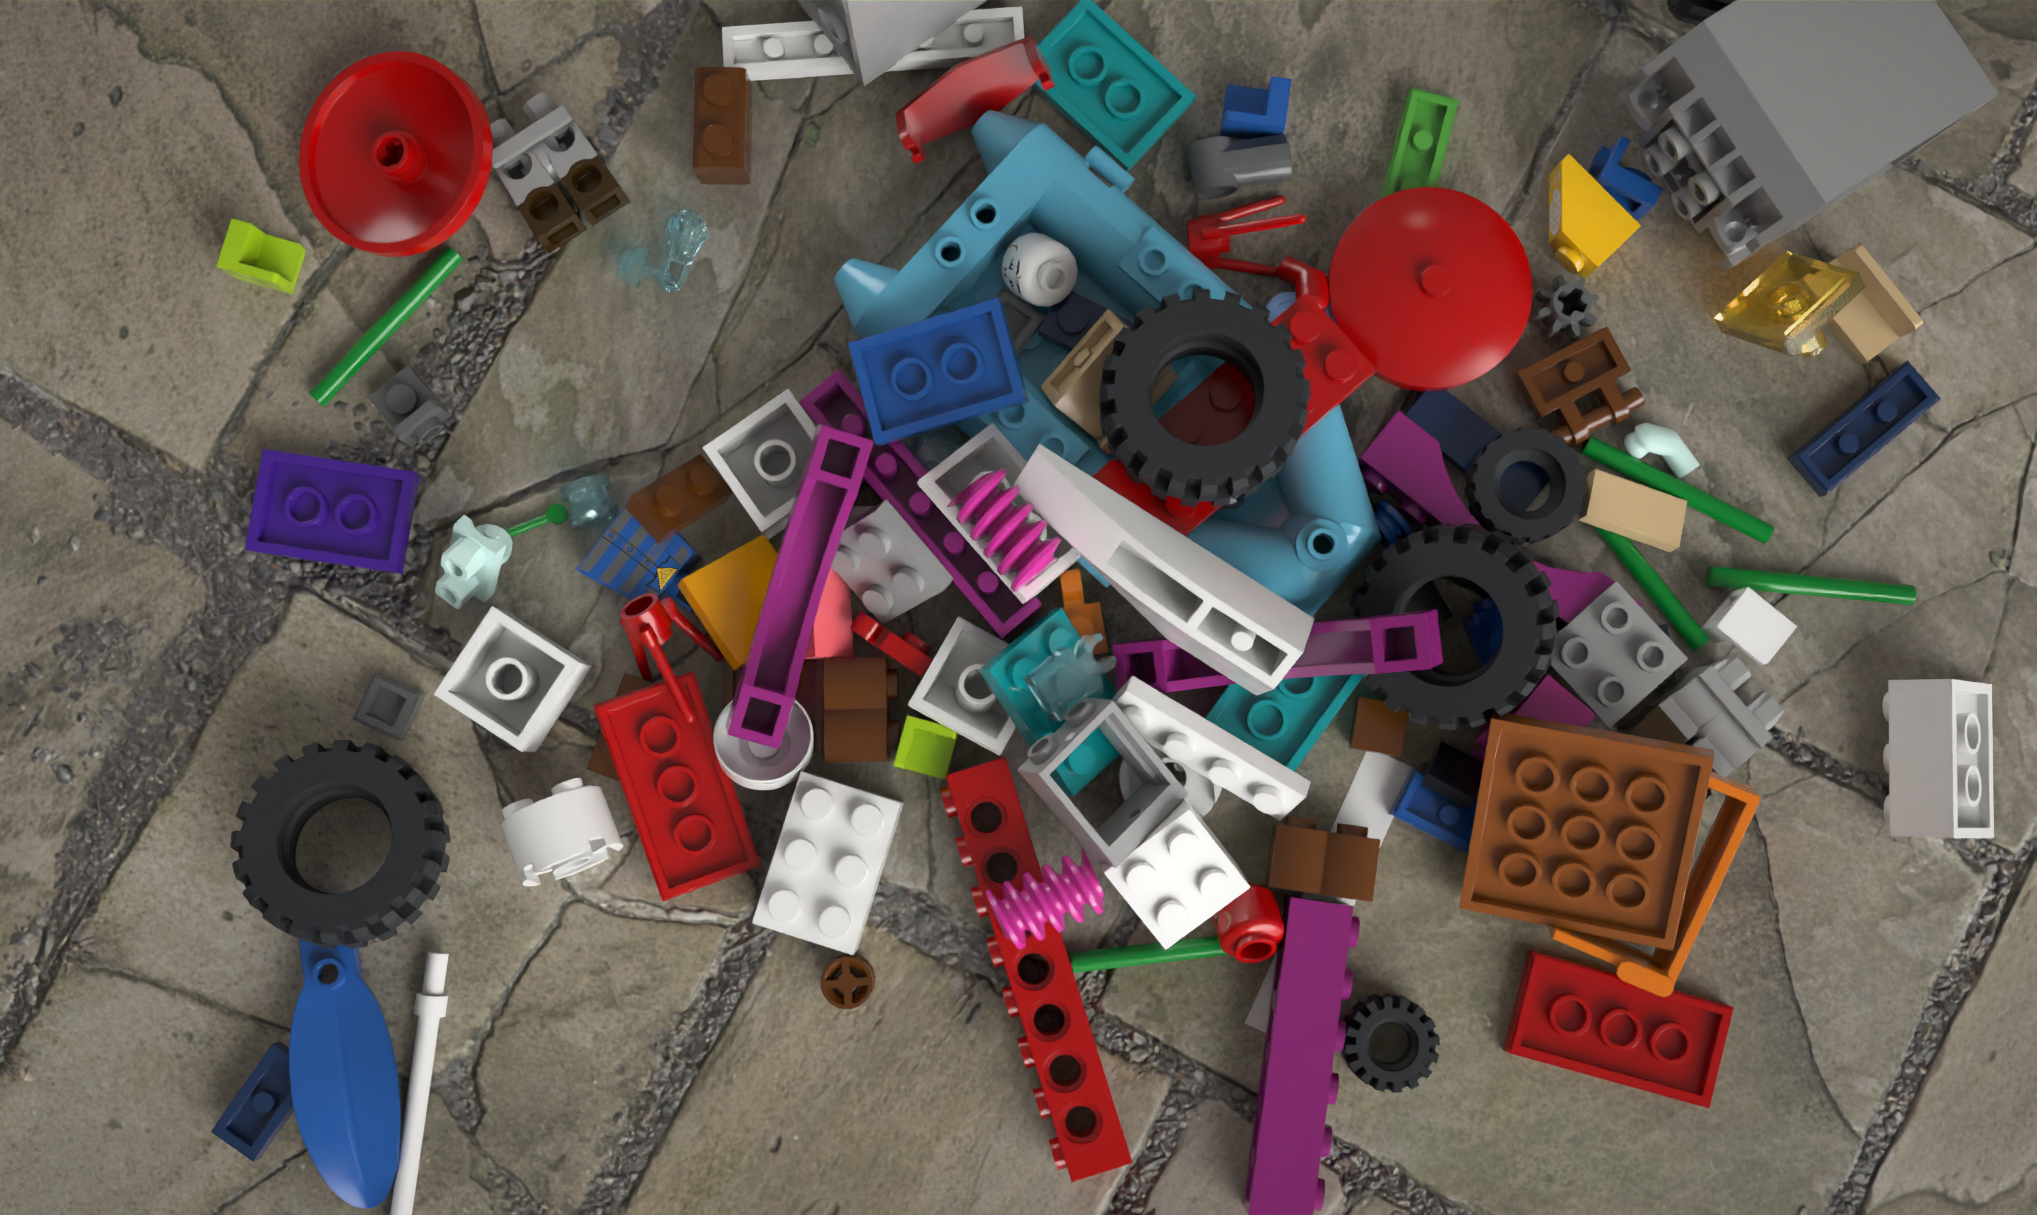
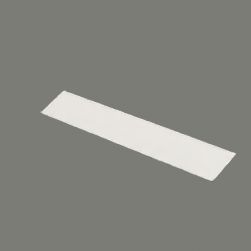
M1366 752L1330 832L1336 833L1337 823L1368 827L1367 837L1380 839L1381 846L1393 819L1389 812L1411 768L1414 767L1387 755ZM1303 892L1301 896L1346 903L1354 906L1356 902L1353 899ZM1276 954L1245 1024L1266 1033Z

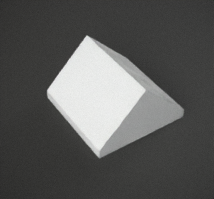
M958 616L910 699L908 706L1000 756L1016 726L979 672V669L1009 644Z

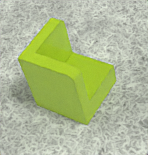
M231 218L216 267L235 279L292 295L306 254V248L299 243L267 235L251 223Z
M907 715L894 766L946 780L959 733L944 725Z

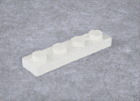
M1132 676L1111 699L1147 743L1166 753L1171 759L1183 763L1210 779L1215 785L1227 789L1254 805L1259 811L1269 814L1280 821L1306 798L1311 781L1136 677Z

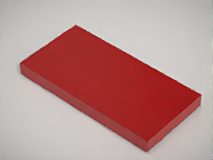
M694 671L676 676L694 713L695 720L692 723H688L684 719L665 680L593 705L662 902L761 866L732 780L722 770L717 760L713 741L714 728Z
M1528 950L1503 1051L1710 1108L1734 1007L1673 990L1669 996L1661 997L1622 981L1617 974Z

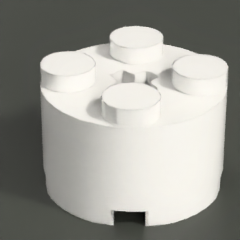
M574 778L554 786L551 789L553 796L533 803L531 798L523 799L502 809L505 820L502 822L501 828L523 886L541 885L538 875L551 871L555 881L571 876L610 858L607 847L617 851L623 848V843L601 787L584 785L581 778Z

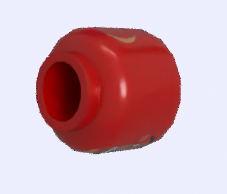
M1248 882L1250 885L1248 890L1216 912L1212 917L1222 951L1241 962L1256 963L1271 957L1275 953L1276 948L1283 941L1285 928L1276 895L1265 886Z

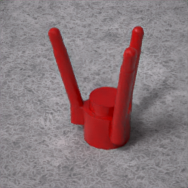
M1282 195L1215 214L1198 215L1197 220H1187L1188 251L1197 259L1202 260V263L1209 269H1225L1276 277L1277 267L1220 257V253L1230 252L1231 235L1302 224L1306 221V216L1304 214L1284 215L1228 224V221L1283 205L1285 197Z
M654 593L640 595L622 608L619 622L628 636L642 679L649 681L652 678L644 645L646 648H649L686 722L692 723L695 720L694 713L660 645L671 637L672 630L670 627L673 621L716 661H722L724 655L698 628L679 612L671 597L660 601L657 594Z

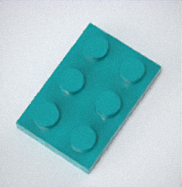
M1081 0L1037 45L1050 67L1055 86L1045 91L1040 83V79L1031 86L1090 141L1100 147L1127 172L1195 103L1196 95L1092 0Z
M1062 608L1051 609L979 669V672L1030 748L1042 737L1053 735L1066 722L1064 719L1066 712L1078 701L1090 697L1111 700L1117 693ZM1097 727L1050 776L1067 796H1075L1120 754Z
M1365 674L1282 679L1275 689L1257 696L1239 684L1227 685L1204 718L1295 772Z

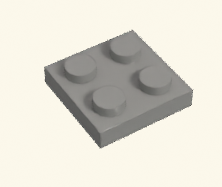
M887 499L845 525L831 566L881 624L892 620L944 591L954 579Z

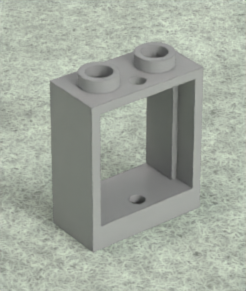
M1090 697L1078 701L1066 712L1064 716L1066 722L1053 735H1046L1035 742L1027 752L1029 758L1017 770L1094 862L1117 868L1188 793L1113 700ZM1098 727L1143 783L1095 831L1052 779L1050 774Z

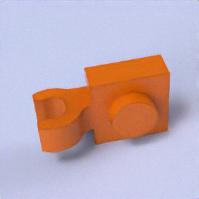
M1080 570L1064 571L1059 576L1064 606L1062 608L1092 655L1108 653L1100 602L1085 604Z

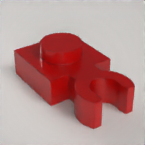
M860 612L850 627L853 632L922 679L933 661L926 656L932 647L907 630L900 638L863 612Z

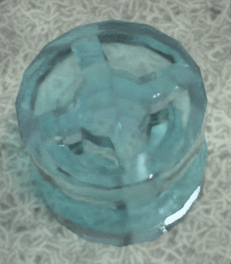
M607 474L583 477L560 487L561 499L569 504L571 510L568 518L571 529L579 530L611 521L619 515L618 504L611 501L608 493L611 482Z

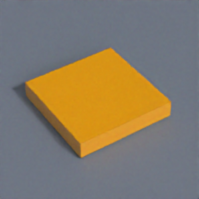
M764 534L682 578L677 585L734 671L744 666L778 555Z

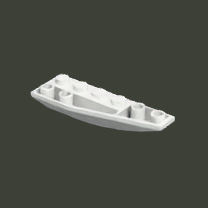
M1041 444L1038 445L1013 485L1019 486L1020 491L1018 494L1027 503L1031 502L1034 505L1033 509L1166 639L1256 696L1275 689L1303 654L1314 618Z

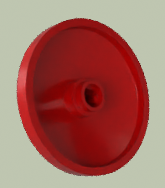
M390 51L366 57L338 74L319 95L308 115L302 132L299 150V172L306 200L312 212L326 230L343 243L356 249L384 257H404L425 252L455 234L466 223L479 204L486 189L492 166L493 142L490 122L486 110L474 89L458 73L439 61L426 55L407 51Z
M1440 187L1411 188L1390 194L1373 203L1355 218L1341 237L1331 257L1327 273L1329 284V303L1327 309L1332 321L1377 369L1374 374L1375 377L1391 385L1408 390H1448L1463 386L1482 377L1498 365L1516 345L1523 333L1531 310V269L1523 245L1516 233L1490 206L1477 198L1452 189Z

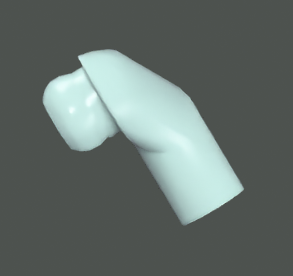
M1643 423L1635 426V431L1627 434L1624 439L1627 451L1635 458H1642L1649 452L1661 455L1678 479L1700 465L1678 433L1671 428Z

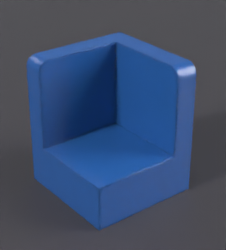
M1271 76L1267 89L1228 85L1225 92L1220 135L1254 139L1283 134L1292 79Z

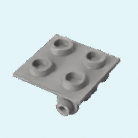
M1615 581L1560 630L1558 644L1553 650L1550 665L1581 698L1579 701L1594 712L1610 729L1688 658L1624 588Z

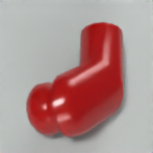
M1291 256L1284 258L1278 267L1277 276L1280 280L1295 286V301L1307 292L1325 312L1324 308L1329 303V284L1326 274Z

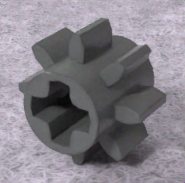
M1558 275L1552 281L1551 287L1553 292L1549 289L1541 288L1534 297L1543 305L1541 310L1532 318L1535 321H1543L1544 325L1548 328L1546 337L1550 338L1556 332L1565 331L1568 339L1574 340L1580 335L1579 324L1590 327L1597 321V317L1589 311L1591 305L1600 297L1595 294L1590 295L1588 290L1583 287L1585 285V278H1580L1576 283L1566 284L1565 278L1562 275ZM1562 300L1570 303L1568 307L1569 316L1561 312L1564 306L1561 302Z

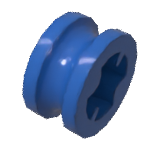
M1380 500L1375 505L1376 512L1374 516L1381 535L1379 543L1382 546L1388 548L1397 542L1399 537L1405 538L1412 534L1408 523L1391 505L1383 500Z

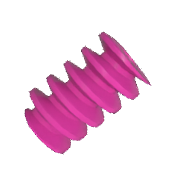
M1002 468L977 479L959 493L947 507L963 503L956 516L959 524H966L977 520L970 532L971 539L979 541L988 537L991 538L983 554L986 558L1004 554L997 567V571L1000 575L1018 572L1011 584V589L1015 592L1040 575L1057 560L1053 553L1061 539L1058 536L1044 541L1039 538L1048 523L1045 519L1031 524L1027 523L1026 519L1034 505L1031 502L1018 507L1012 504L1020 488L1018 485L1004 490L999 488V484L1007 473Z
M1081 848L1080 866L1068 855L1061 857L1062 874L1060 875L1049 864L1043 865L1042 883H1038L1029 872L1022 874L1023 891L1021 892L1009 881L1004 882V899L1001 901L990 890H986L991 907L1006 939L1009 938L1019 950L1026 947V930H1029L1039 941L1045 939L1046 921L1058 932L1065 929L1064 913L1066 912L1078 923L1084 922L1083 905L1086 903L1098 915L1104 912V893L1084 848Z

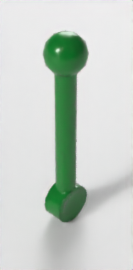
M552 504L548 507L545 514L504 530L510 537H514L550 522L555 525H561L568 519V511L561 504Z

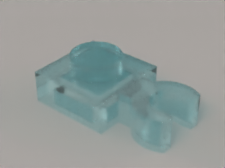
M1100 633L1081 637L1075 644L1074 651L1070 647L1057 649L1023 678L1051 722L1062 721L1064 716L1078 701L1089 698L1098 690L1090 676L1107 673L1116 665L1117 659L1114 655L1102 657L1098 662L1094 659L1093 648L1103 639Z

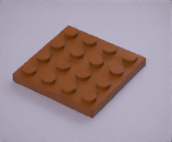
M1493 711L1459 908L1673 951L1713 767L1714 750L1509 713L1500 716L1496 711Z

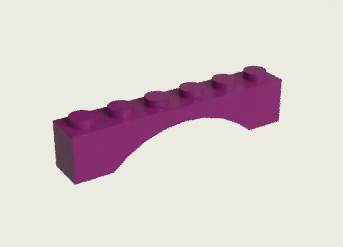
M1398 410L1357 459L1365 486L1378 495H1382L1384 492L1401 504L1398 507V511L1408 521L1418 527H1423L1426 524L1431 528L1435 525L1451 523V525H1463L1465 523L1480 525L1467 510L1453 487L1444 465L1440 443ZM1532 560L1540 573L1546 572L1552 583L1549 591L1552 600L1557 599L1560 614L1556 618L1557 630H1562L1614 583L1613 580L1602 572H1573L1547 567ZM1631 596L1640 607L1643 606V604Z
M817 424L726 721L727 735L776 749L780 748L795 700L806 650L822 594L842 533L861 485L873 446V440Z
M1437 609L1313 622L1303 654L1283 679L1391 673L1431 669L1443 663ZM1165 637L1131 640L1112 645L1118 691L1132 676L1161 693L1237 684Z

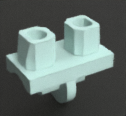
M463 515L454 523L450 546L442 554L440 564L444 569V576L436 582L435 593L456 609H460L473 596L485 604L495 593L501 565L511 555L513 542L510 535L497 525L485 524L474 528L472 520Z

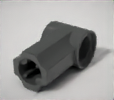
M1285 134L1231 142L1229 137L1217 136L1200 139L1187 146L1195 198L1200 200L1222 198L1236 193L1242 187L1289 181L1292 177L1291 150Z

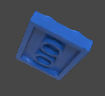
M998 297L848 343L875 445L882 446L1029 402L1002 300Z

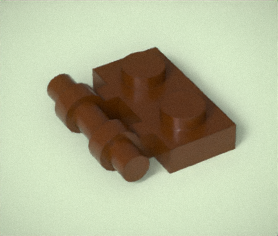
M1607 326L1513 375L1536 420L1555 411L1560 420V426L1550 430L1548 433L1554 436H1561L1566 440V444L1570 443L1573 446L1588 440L1590 432L1608 423L1617 425L1630 417L1631 411L1645 404L1644 397L1637 387H1633L1621 394L1614 380L1629 373L1631 369ZM1595 391L1600 400V405L1580 414L1574 401Z

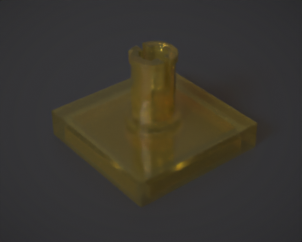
M1785 251L1727 305L1714 320L1720 331L1724 334L1791 357L1796 353L1798 356L1802 355L1804 358H1811L1821 353L1827 346L1828 341L1821 329L1866 286L1858 271Z

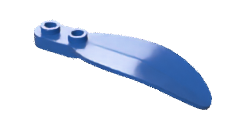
M299 940L304 985L295 1007L289 1044L290 1086L297 1124L317 1170L334 1193L354 1207L373 1208L382 1203L390 1193L399 1162L401 1131L400 1089L390 1033L375 995L361 977L362 969L359 948L351 949L347 946H337L336 949H331ZM334 964L338 969V977L333 983L327 984L322 977L323 970L327 965Z

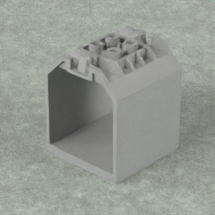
M1736 0L1702 21L1644 65L1634 75L1637 83L1619 93L1611 103L1616 111L1627 108L1637 124L1645 130L1636 141L1643 150V159L1647 168L1653 175L1662 178L1672 193L1671 200L1675 210L1682 218L1690 220L1698 234L1709 228L1711 235L1724 255L1728 256L1718 263L1725 272L1904 161L1999 93L1935 0Z

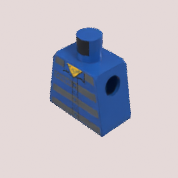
M624 507L576 570L631 600L646 593L657 594L660 601L671 597L688 612L693 613L694 610L677 585L682 578L690 575V571L697 564L701 556L679 532L658 544Z

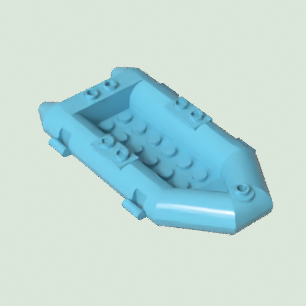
M988 110L984 113L971 131L988 177L902 270L852 258L840 268L834 277V283L853 332L860 339L994 299L1003 287L1010 291L1003 280L1001 271L1003 256L1011 243L1018 237L1029 233L1045 234L1069 248L1076 259L1078 269L1076 283L1072 289L1073 292L1106 309L1109 308L1112 312L1133 323L1134 315L1143 308L1149 306L1154 311L1161 306L1163 297L1178 293L1181 300L1192 299L1194 289H1210V298L1224 300L1226 291L1237 294L1124 194L1135 178L1096 145L1083 158L1045 123L994 110ZM1090 167L1094 169L1112 187L1109 188L1088 169ZM1241 297L1239 305L1252 310L1253 307ZM1020 298L1045 317L1051 307L1035 306ZM1038 331L1018 357L1029 402L956 423L971 439L993 423L1027 462L1038 445L1041 444L1091 477L1113 459L1111 453L1107 455L1100 449L1097 440L1091 434L1057 409L1040 386L1060 365L1070 351L1039 336ZM1194 355L1170 363L1178 378L1152 406L1156 419L1158 420L1226 361L1212 356ZM1340 404L1297 441L1291 456L1288 457L1282 469L1271 481L1266 480L1262 483L1258 491L1245 497L1246 502L1237 509H1218L1187 536L1196 544L1303 612L1313 616L1381 540ZM1082 556L1077 560L1106 588L1110 585Z

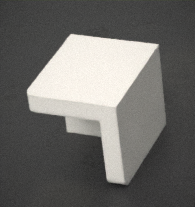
M1749 587L1731 591L1702 627L1703 631L1714 643L1730 641L1759 665L1768 664L1797 628L1793 622Z

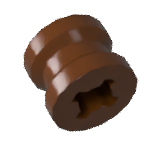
M858 954L838 956L827 965L822 974L821 988L824 997L830 1004L839 1009L859 1007L868 999L875 987L876 976L873 966L866 958Z

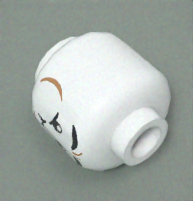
M1029 233L1020 236L1011 243L1003 256L1001 267L1003 280L1012 293L1035 306L1045 307L1060 303L1070 294L1076 283L1078 272L1076 259L1069 248L1045 234Z

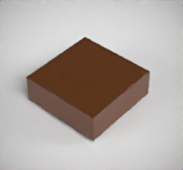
M1357 697L1348 748L1402 757L1409 712L1400 709L1394 713L1383 705L1384 701Z

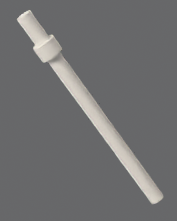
M428 951L422 991L416 992L413 1014L418 1015V1023L390 1215H412L439 1020L441 1017L446 1016L448 995L443 993L449 957L447 952Z

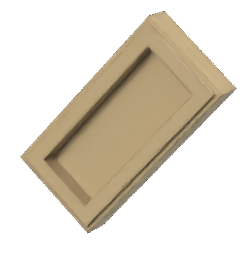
M1594 469L1587 474L1585 482L1587 484V492L1582 498V503L1584 504L1579 513V521L1667 552H1672L1679 548L1687 501L1598 469Z

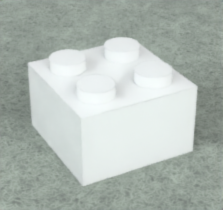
M789 389L702 447L759 530L768 539H771L786 528L816 427Z
M492 606L434 695L519 751L536 752L592 666L510 612Z
M1186 797L1117 868L1101 864L1104 874L1165 950L1250 888L1238 864Z

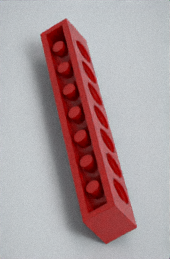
M1006 757L946 775L949 786L940 788L941 797L948 818L959 817L964 836L955 838L963 867L966 868L973 865L979 885L970 889L979 918L989 915L995 935L986 938L994 967L1005 966L1010 986L1001 989L1010 1018L1020 1016L1026 1036L1017 1038L1025 1067L1028 1069L1036 1066L1042 1086L1033 1089L1042 1120L1052 1117L1058 1137L1049 1139V1144L1057 1170L1068 1168L1071 1181L1075 1182L1131 1164L1132 1159L1061 932H1058L1046 921L1045 939L1039 941L1029 930H1026V947L1019 950L1009 938L1006 939L986 894V890H990L999 901L1004 899V882L994 880L987 871V861L998 852L1008 853L1016 860L1017 872L1008 881L1019 892L1023 891L1022 874L1029 872L1038 883L1043 882L1040 865ZM990 802L1000 809L1002 821L996 830L981 832L973 825L971 819L972 811L979 803ZM1030 953L1040 954L1048 962L1047 973L1043 978L1036 981H1029L1023 978L1018 971L1019 961L1023 956ZM1044 1004L1058 1006L1064 1013L1062 1024L1051 1031L1039 1028L1033 1018L1040 1006ZM1060 1055H1070L1079 1062L1080 1067L1074 1078L1061 1081L1050 1073L1051 1062ZM1077 1106L1090 1108L1095 1114L1092 1126L1084 1131L1071 1129L1066 1124L1065 1118L1072 1108Z

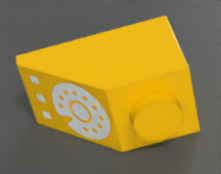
M1568 154L1549 174V245L1556 251L1554 253L1555 258L1565 270L1572 274L1578 273L1586 279L1641 225Z

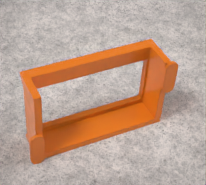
M1711 772L1708 787L1726 794V797L1689 875L1673 951L1656 947L1653 955L1612 938L1548 926L1552 939L1616 965L1617 975L1624 982L1661 997L1669 996L1674 990L1675 982L1762 797L1751 786L1743 785Z

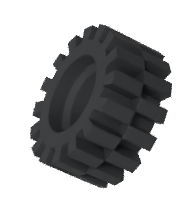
M1385 993L1383 996L1377 994L1367 996L1368 1000L1363 1003L1358 1001L1352 1006L1355 1009L1350 1016L1346 1014L1343 1020L1346 1022V1036L1341 1054L1348 1063V1068L1366 1085L1368 1084L1375 1090L1382 1092L1390 1090L1393 1093L1403 1092L1402 1088L1408 1086L1410 1089L1419 1086L1417 1081L1422 1076L1426 1079L1430 1076L1432 1071L1429 1070L1432 1062L1437 1063L1439 1058L1435 1048L1436 1045H1440L1439 1035L1434 1032L1433 1028L1436 1025L1432 1018L1428 1017L1425 1010L1419 1005L1391 993ZM1387 1022L1400 1024L1408 1036L1406 1053L1394 1062L1377 1060L1370 1049L1372 1032L1376 1027Z

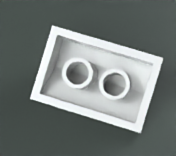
M991 423L920 478L917 484L1013 592L1011 584L1018 572L1000 575L997 567L1004 554L986 558L983 552L991 538L973 541L970 537V532L977 520L966 524H959L956 516L963 503L947 507L959 493L977 479L1002 468L1007 473L999 484V488L1004 490L1012 487L1026 466L1027 461L997 427ZM1017 494L1012 502L1015 507L1027 503L1019 494ZM1032 509L1026 519L1028 524L1043 520L1034 509ZM1049 524L1046 525L1039 538L1042 541L1056 536L1061 539L1053 553L1057 560L1028 584L1013 592L1022 604L1040 593L1081 557Z
M1956 679L1888 680V692L1883 698V714L1886 721L1889 722V743L1884 748L1883 763L1886 772L1889 773V795H1887L1884 801V818L1886 823L1890 825V836L1994 838L1992 684Z

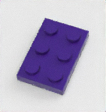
M263 449L245 550L403 574L420 474L407 470Z

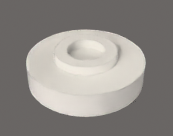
M732 700L719 715L713 734L716 757L726 775L741 786L754 790L777 789L799 777L800 772L804 771L809 764L814 747L813 727L805 709L794 700L780 748L776 749L727 735L726 721L733 702Z

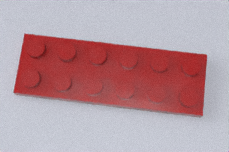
M1307 292L1271 322L1275 327L1282 322L1293 335L1290 341L1292 349H1301L1307 364L1303 374L1305 379L1310 380L1311 396L1306 407V411L1309 413L1299 439L1372 377L1377 370ZM1224 362L1160 417L1158 422L1167 432L1186 443L1200 446L1226 443L1236 438L1246 428L1252 417L1254 409L1252 388L1237 368L1228 362ZM1114 458L1092 476L1185 537L1223 506L1212 507L1211 501H1199L1197 507L1180 505L1181 499L1168 495L1164 501L1151 495V487L1142 481L1136 485L1126 475V467L1121 461L1115 462Z

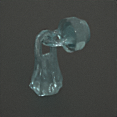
M690 209L676 212L671 218L666 220L665 248L660 268L648 265L651 254L650 250L636 246L634 250L625 248L618 265L617 277L625 279V285L637 289L640 288L644 277L647 276L658 280L663 290L669 292L680 290L686 281L694 256L709 236L706 221L699 215V212ZM671 261L681 264L677 279L668 272Z
M950 426L905 438L906 448L913 453L915 460L928 471L939 465L967 443L962 440L960 433Z

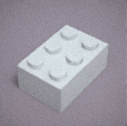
M801 771L752 923L853 955L858 950L904 802L820 775Z

